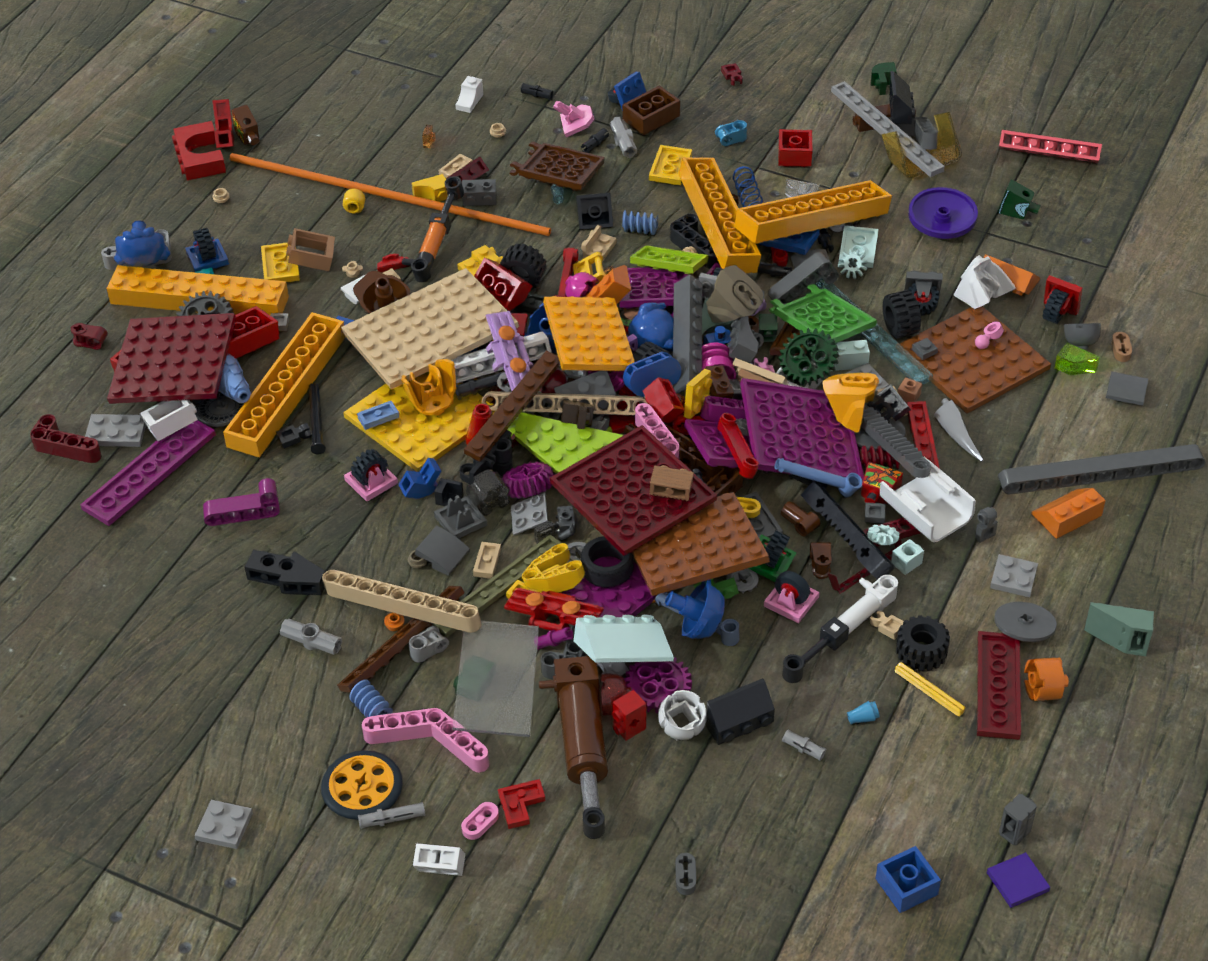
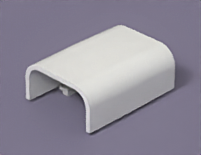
M924 456L931 464V471L928 477H916L895 491L882 481L880 483V496L930 541L938 542L966 525L972 519L976 500Z

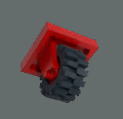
M1049 275L1045 286L1043 319L1058 324L1066 313L1077 316L1083 288Z

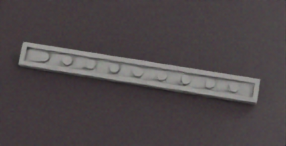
M845 81L831 87V92L929 177L944 172V165L925 149H922L917 142Z

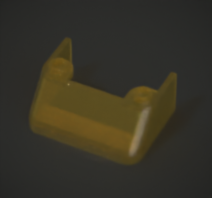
M950 112L936 114L934 118L938 128L937 149H926V151L942 165L947 166L958 162L961 159L962 152ZM897 131L881 134L890 162L907 178H915L926 174L909 158L905 157Z

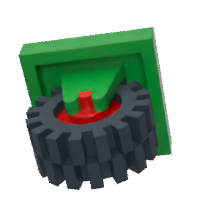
M775 530L771 539L762 534L759 538L769 555L770 562L748 568L773 582L776 581L779 574L788 570L797 553L786 547L790 537L778 530Z

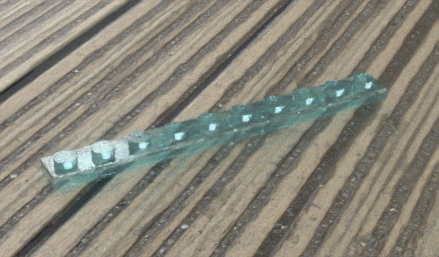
M822 278L815 283L819 289L825 288L860 309L833 283L827 284ZM877 323L875 327L860 333L909 379L920 382L922 385L932 380L933 374Z

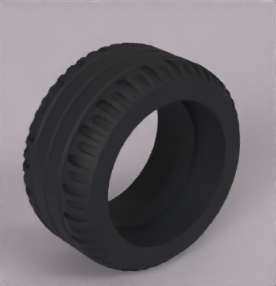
M604 536L591 540L582 549L580 559L585 571L584 577L589 583L598 587L609 588L621 585L630 578L634 566L632 552L623 556ZM601 557H615L621 560L620 563L611 567H601L593 563Z

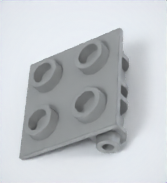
M545 492L511 505L513 535L537 527L540 532L547 531L549 524Z

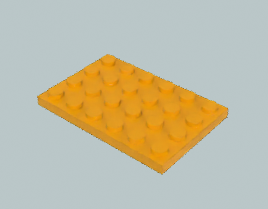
M544 297L543 304L562 370L625 371L628 365L635 362L615 298Z

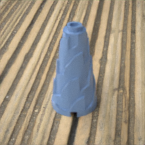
M229 354L226 357L218 391L238 403H245L251 395L249 384L243 377V370L239 362Z

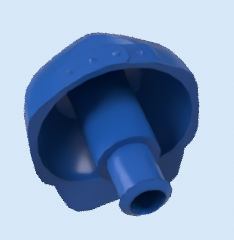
M710 579L699 584L690 596L686 595L683 597L671 591L666 597L665 604L678 610L679 614L684 616L682 636L702 639L710 637L717 630L724 614L725 598L719 590L711 586Z

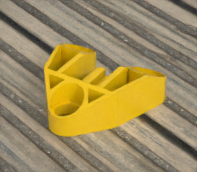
M560 543L533 560L523 572L522 579L525 586L530 589L559 593L572 589L580 583L585 575V571L581 561L574 560L568 562L571 557L568 545Z

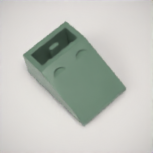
M1091 602L1084 631L1123 653L1146 656L1153 632L1154 611Z

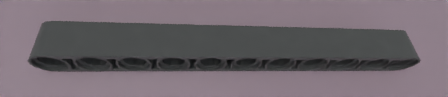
M1191 444L1002 470L998 474V479L1005 494H1017L1197 470L1203 467L1206 461L1199 446Z

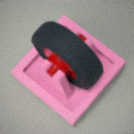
M784 571L777 577L775 588L765 599L764 607L799 624L819 598V592L810 588L802 576L792 571Z

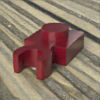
M736 63L721 66L722 74L726 80L731 79L732 86H735V81L743 84L741 70Z

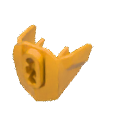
M448 359L436 360L435 366L431 363L428 364L429 374L415 378L413 372H410L409 382L405 375L401 376L406 395L414 407L424 415H441L453 403V396L456 391L455 364Z
M837 374L823 380L825 395L831 404L837 421L856 433L861 428L865 403L874 401L875 390L879 383V379L875 374Z

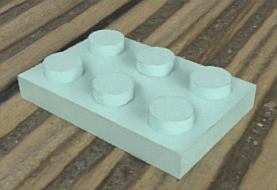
M844 225L839 257L845 258L843 255L844 251L850 255L849 249L853 250V254L858 249L860 251L858 256L865 254L862 260L868 261L863 266L873 268L879 229ZM853 260L849 261L850 266H856V260L854 262Z

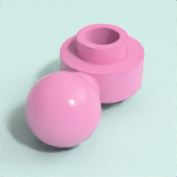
M1000 322L988 324L984 329L985 335L976 337L975 345L977 348L985 349L989 346L990 339L1001 337L1004 329Z

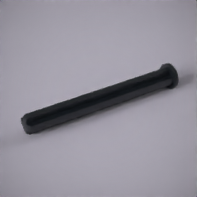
M311 383L309 385L313 442L311 452L319 455L325 452L326 446L323 444L319 385Z

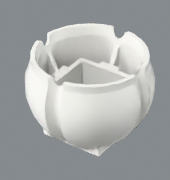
M680 690L675 691L672 696L668 695L663 700L658 711V719L661 728H665L664 731L668 736L676 739V741L689 740L693 738V735L697 736L703 730L707 720L705 704L700 703L698 695L690 691ZM681 712L684 713L690 722L682 728L678 727L672 717Z

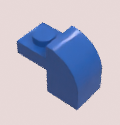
M427 458L420 472L407 470L398 485L407 498L419 499L428 496L435 491L438 485L436 479L439 477L441 469L434 458Z

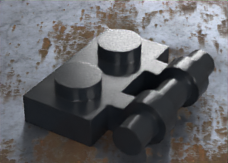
M891 384L876 395L879 399L875 403L869 401L867 403V406L873 407L877 414L880 413L881 417L888 421V424H890V418L893 417L897 421L911 411ZM885 407L886 411L882 413L881 409Z

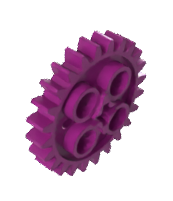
M675 657L673 661L635 662V666L630 665L629 671H626L624 686L625 693L634 690L645 701L647 712L654 708L655 712L658 713L661 703L668 695L672 696L675 691L680 690L691 692L692 680L691 673H688V667L683 668V662L677 663V658Z

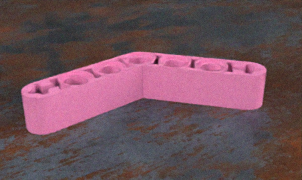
M638 404L635 407L636 426L643 425L679 459V443L649 404Z
M431 708L370 716L362 722L364 740L369 744L434 737L473 771L480 773L486 771L489 767L488 749L441 709Z

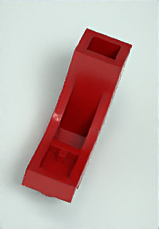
M229 99L213 100L216 148L234 147Z

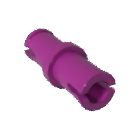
M565 627L558 631L551 630L545 635L535 637L534 645L538 650L548 646L555 647L561 642L573 639L574 634L570 627Z

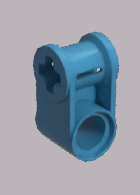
M737 120L729 124L720 125L716 128L715 135L720 138V143L723 146L743 142L747 139V123L743 120Z

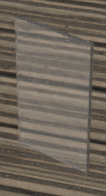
M481 621L482 626L478 631L472 633L463 631L452 730L530 737L539 626Z

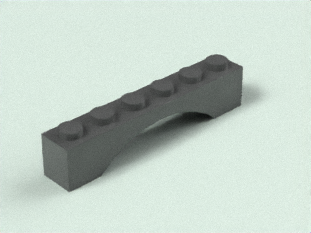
M748 316L739 317L731 324L733 329L730 333L731 341L728 345V348H730L729 356L733 359L737 358L750 363L757 354L758 341L750 329Z

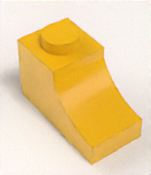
M441 174L412 182L413 196L438 202L446 200L448 196L444 184L446 178Z

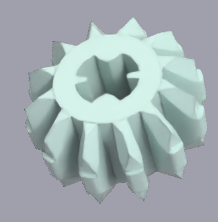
M849 249L850 255L844 251L843 255L845 258L839 257V261L843 263L838 264V268H844L841 270V274L847 272L846 278L853 274V279H856V273L862 276L861 270H867V267L863 265L867 264L868 261L862 260L865 254L858 256L860 252L858 249L855 254H853L852 249ZM853 260V262H854V260H856V261H857V262H856V267L853 268V266H852V267L850 268V267H849V265H850V262H849V261Z

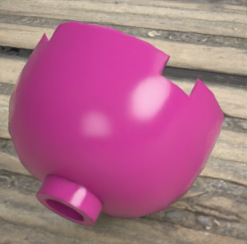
M580 272L574 276L571 275L565 282V294L567 297H585L597 285L596 282H599V280L586 272Z

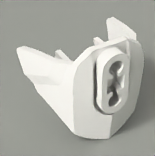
M979 255L962 274V280L954 296L976 309L989 303L991 297L997 298L1014 290L1016 287L1005 272L991 261L990 257L982 258Z

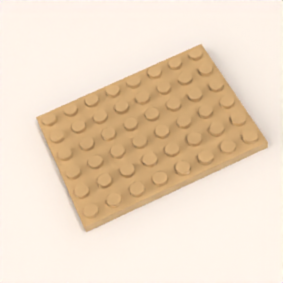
M465 268L341 327L342 333L390 389H393L402 384V375H405L407 381H410V372H413L416 378L429 371L428 364L431 363L435 366L438 359L453 360L494 340L485 315L506 312L507 310ZM512 316L515 327L518 328V321Z

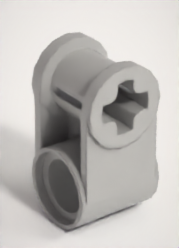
M432 626L409 640L410 658L414 662H423L433 655L444 651L449 645V640L439 633L438 627Z

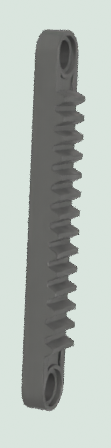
M865 404L861 428L911 475L917 478L928 477L931 471V464L922 456V452L918 451V448H915L914 444H911L910 441H907L903 434H899V431L892 427L891 423L888 424V421L884 420L880 413L877 414L873 407H868Z

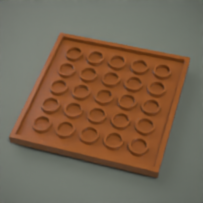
M983 306L976 309L970 307L896 345V352L966 414L1051 368L1049 361ZM1000 322L1004 329L1001 337L990 339L989 346L985 349L977 348L975 345L976 337L985 335L984 329L988 324ZM928 338L938 348V352L922 360L912 350V344Z
M734 492L718 496L717 500L632 551L651 596L770 562L768 553Z

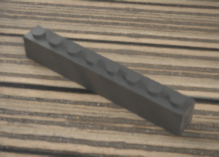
M690 274L674 284L673 358L680 363L681 376L678 382L673 385V388L680 402L684 405L686 384L702 371V283Z

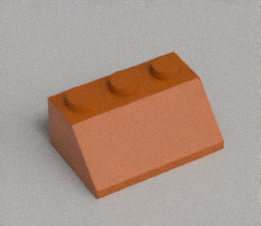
M988 256L993 263L997 264L1015 285L1016 288L1012 291L1020 296L1023 293L1029 295L1040 281V277L1034 273Z
M622 265L612 269L585 297L615 298L616 304H618L631 291L627 266Z
M1094 488L1076 489L1032 511L1031 514L1057 539L1101 517L1106 500Z

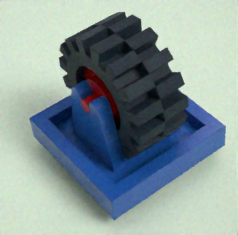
M207 227L193 231L195 242H193V246L186 247L185 250L195 272L229 264L219 239L211 237Z

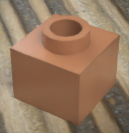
M905 377L898 388V393L906 403L916 402L921 395L922 383Z

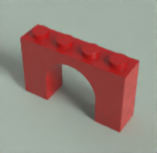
M212 121L173 129L174 135L172 140L182 175L185 174L187 180L226 173L221 150L201 154L191 152L201 146L216 144Z

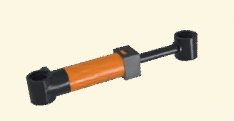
M451 176L445 180L444 184L448 194L441 213L431 214L429 219L430 227L417 258L402 259L403 265L411 266L417 282H426L431 278L430 270L444 235H448L451 228L448 215L453 200H458L464 196L461 179L457 176Z

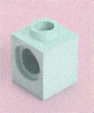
M909 539L893 550L891 562L906 575L922 564L924 550L920 545L915 544Z

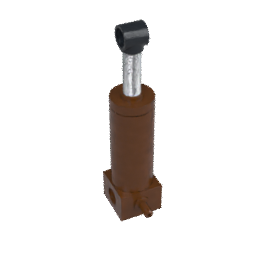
M589 656L554 659L555 675H553V680L539 681V688H554V692H556L557 705L560 708L567 776L573 783L581 785L584 806V835L590 839H598L605 833V816L600 809L597 782L607 776L608 765L599 703L597 663Z

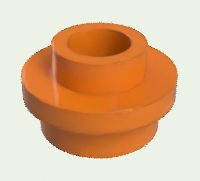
M393 612L389 613L384 619V624L390 631H399L405 623L403 615Z

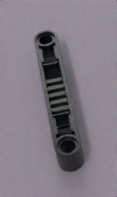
M813 481L802 492L801 496L814 511L821 513L826 518V521L831 523L830 525L835 528V531L840 533L839 535L844 538V541L849 543L848 545L856 552V556L862 565L877 580L883 575H889L894 570V564L818 482Z

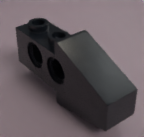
M253 549L244 566L247 580L279 586L282 594L322 595L325 589L322 579L325 571L293 551L291 557Z

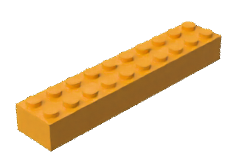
M682 157L679 170L680 179L721 268L724 269L736 265L746 274L757 273L761 254L756 243L751 242L749 238L734 228L738 206L715 159Z
M871 180L738 208L734 228L749 238L751 242L759 244L764 241L888 214L892 195Z
M117 265L106 288L110 304L181 311L179 306H185L184 300L190 301L189 296L195 298L196 292L199 296H202L203 291L206 295L212 291L213 296L219 293L220 298L225 297L226 302H229L231 305L229 308L233 309L235 315L255 306L269 315L271 313H283L289 298L286 281ZM215 306L209 307L207 311L213 310Z
M313 312L309 315L252 392L249 400L243 404L223 431L227 448L260 458L275 437L276 431L280 430L308 391L309 385L313 384L346 338L341 329L344 326V321Z

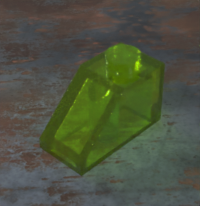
M1066 343L1056 356L1054 368L1068 375L1093 373L1098 369L1100 357Z

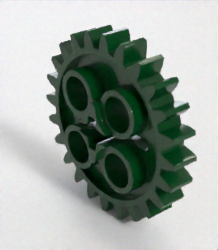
M807 328L806 333L800 330V335L793 333L794 338L788 337L789 343L782 344L785 349L780 350L782 355L779 357L780 366L783 369L784 375H787L789 380L793 378L795 384L799 380L802 386L805 381H807L809 386H811L812 381L818 384V379L825 380V375L831 376L829 371L836 370L833 364L839 363L836 359L839 357L837 352L839 349L835 345V340L831 339L830 334L825 335L823 330L819 334L817 328L814 329L813 333L809 328ZM801 345H803L806 348L808 354L813 359L815 365L818 367L817 369L813 367L811 361L805 355L803 349L800 347ZM825 357L823 360L818 361L819 358Z

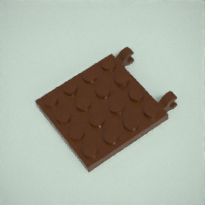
M531 142L529 146L534 148V150L528 152L531 157L524 164L513 161L510 166L516 170L512 169L509 174L516 176L519 173V176H523L526 179L540 180V182L552 183L559 187L565 186L572 190H582L604 164L605 157L547 143L541 145Z

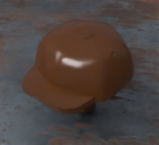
M371 271L354 285L353 292L360 301L362 309L367 314H370L410 295V288L393 275Z

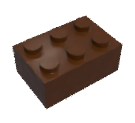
M659 85L622 104L623 119L639 133L645 135L679 117L680 100Z

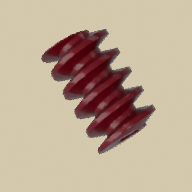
M862 446L860 451L861 465L865 464L867 468L868 462L880 464L884 467L888 464V467L892 469L893 464H895L897 470H899L900 463L885 449L883 451L881 446H877L876 451L873 446H870L868 451L866 446Z

